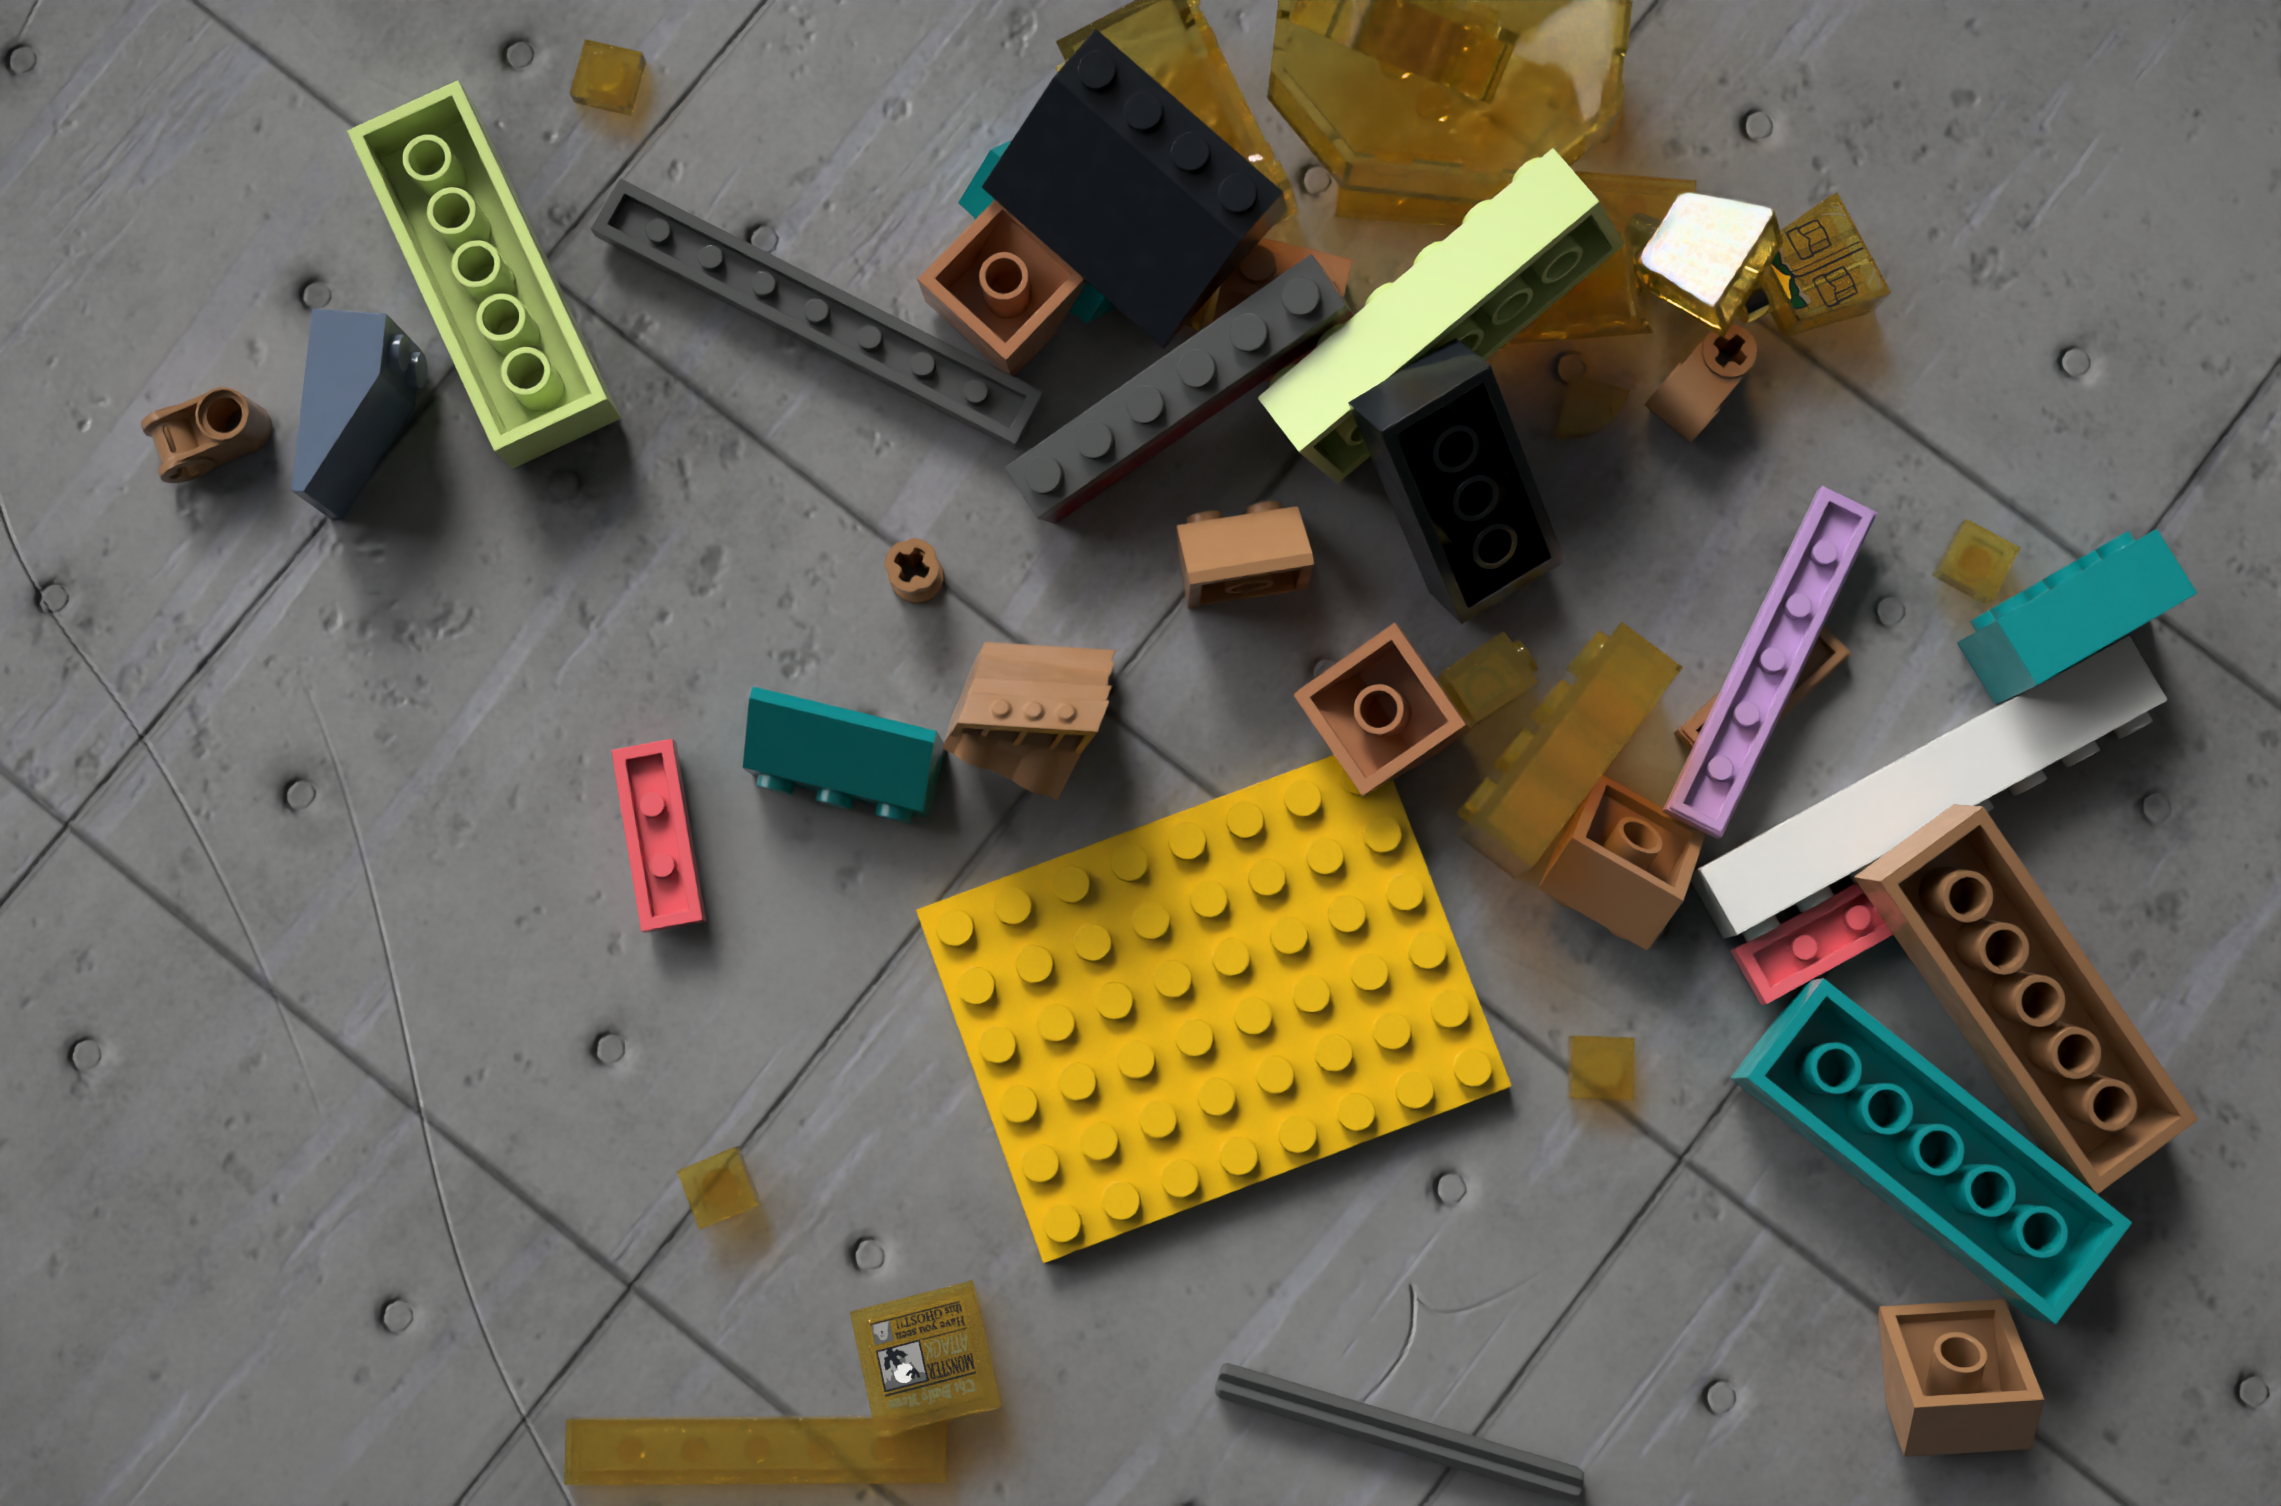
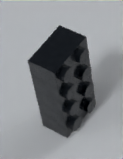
M1457 338L1348 402L1429 593L1461 624L1565 562L1492 367Z

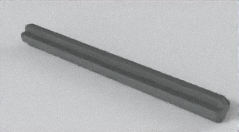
M1230 1363L1222 1365L1217 1377L1215 1393L1221 1399L1570 1503L1577 1502L1582 1491L1584 1472L1574 1465Z

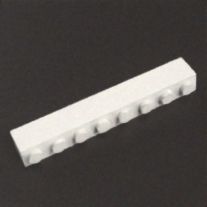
M2127 636L1695 869L1691 882L1723 939L1742 933L1745 940L1749 942L1779 926L1780 923L1775 914L1796 904L1800 913L1826 901L1834 896L1829 885L1848 874L1853 883H1857L1854 878L1855 875L1953 804L1982 806L1989 812L1994 808L1989 799L1991 796L2006 788H2009L2012 795L2016 796L2047 780L2042 770L2043 768L2059 759L2063 761L2067 768L2100 751L2095 740L2112 730L2120 739L2153 722L2148 711L2168 701L2131 637Z

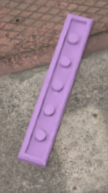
M1824 486L1817 490L1664 805L1663 813L1715 839L1723 836L1878 514L1877 512Z

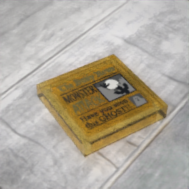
M973 1280L850 1311L876 1438L878 1440L1003 1408Z

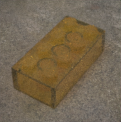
M1623 622L1609 635L1598 629L1566 668L1568 672L1575 676L1572 681L1568 683L1561 678L1530 715V718L1538 723L1534 731L1531 733L1524 727L1495 761L1493 766L1502 772L1497 780L1493 782L1486 777L1460 807L1456 814L1465 822L1456 832V835L1512 878H1516L1533 868L1683 667Z

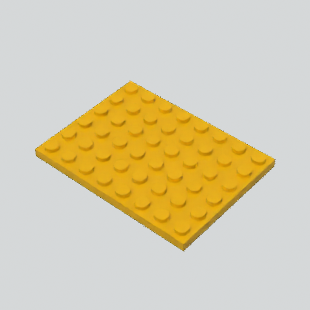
M1335 755L916 909L1043 1263L1512 1086L1394 781L1387 783L1366 796H1362Z

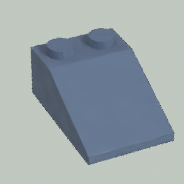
M312 309L291 491L330 519L342 520L415 408L417 389H422L426 382L427 363L424 353H421V349L386 313Z

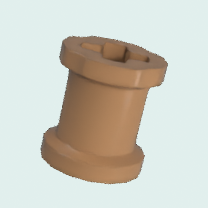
M911 538L905 542H898L893 545L888 551L884 563L888 572V579L896 595L904 601L913 604L926 603L935 598L941 591L944 582V572L934 548L926 541L917 538ZM922 560L927 576L923 578L915 575L908 583L902 568L905 564L909 567H915Z

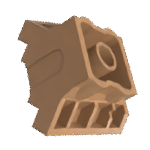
M984 642L976 656L965 682L963 692L952 713L942 749L953 753L970 765L988 769L1009 778L1031 792L1047 795L1058 800L1079 757L1098 732L1110 702L1107 701V697L1112 686H1108V679L1115 663L1112 660L1116 650Z

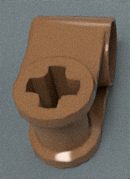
M1725 324L1717 326L1703 339L1683 364L1679 363L1644 405L1691 443L1726 403L1725 398L1752 368L1757 359L1758 349L1754 337L1747 329L1739 325ZM1723 349L1732 356L1724 367L1715 360Z
M227 387L214 388L205 394L178 405L156 410L148 414L141 421V427L145 435L153 438L162 463L158 468V473L161 480L166 483H181L199 478L218 466L247 454L255 453L265 446L272 431L271 418L264 408L235 389ZM242 410L241 422L237 428L227 432L226 424L229 417L236 411Z

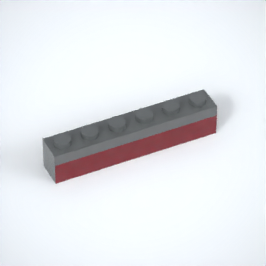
M1310 254L1008 464L1005 469L1036 518L1057 524L1317 345L1319 339L1327 330L1335 325L1345 324L1354 314L1324 268Z

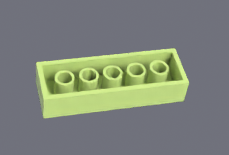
M457 80L347 130L493 450L513 469L621 419L622 417L485 124L460 82Z
M1552 148L1543 157L1533 158L1521 166L1515 173L1512 183L1492 200H1484L1475 205L1464 217L1463 224L1446 239L1434 242L1424 248L1416 257L1413 266L1395 282L1386 283L1377 288L1366 300L1365 307L1345 324H1338L1327 330L1319 339L1317 348L1298 364H1292L1280 370L1270 381L1269 388L1257 398L1296 449L1333 481L1339 483L1371 456L1350 409L1349 401L1455 338L1486 361L1625 244L1599 200L1556 150Z

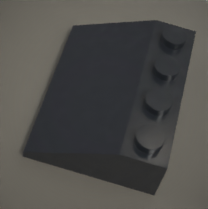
M1097 29L1090 34L1052 78L982 185V189L1163 349L1167 347L1288 210L1284 193Z

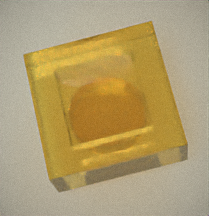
M585 39L570 90V96L574 103L631 116L646 65L643 53Z
M1965 519L1958 525L1932 576L1986 605L1994 600L2021 547L1969 519Z
M1568 1036L1567 1098L1634 1100L1635 1038Z
M739 1146L730 1148L677 1171L699 1230L762 1205Z

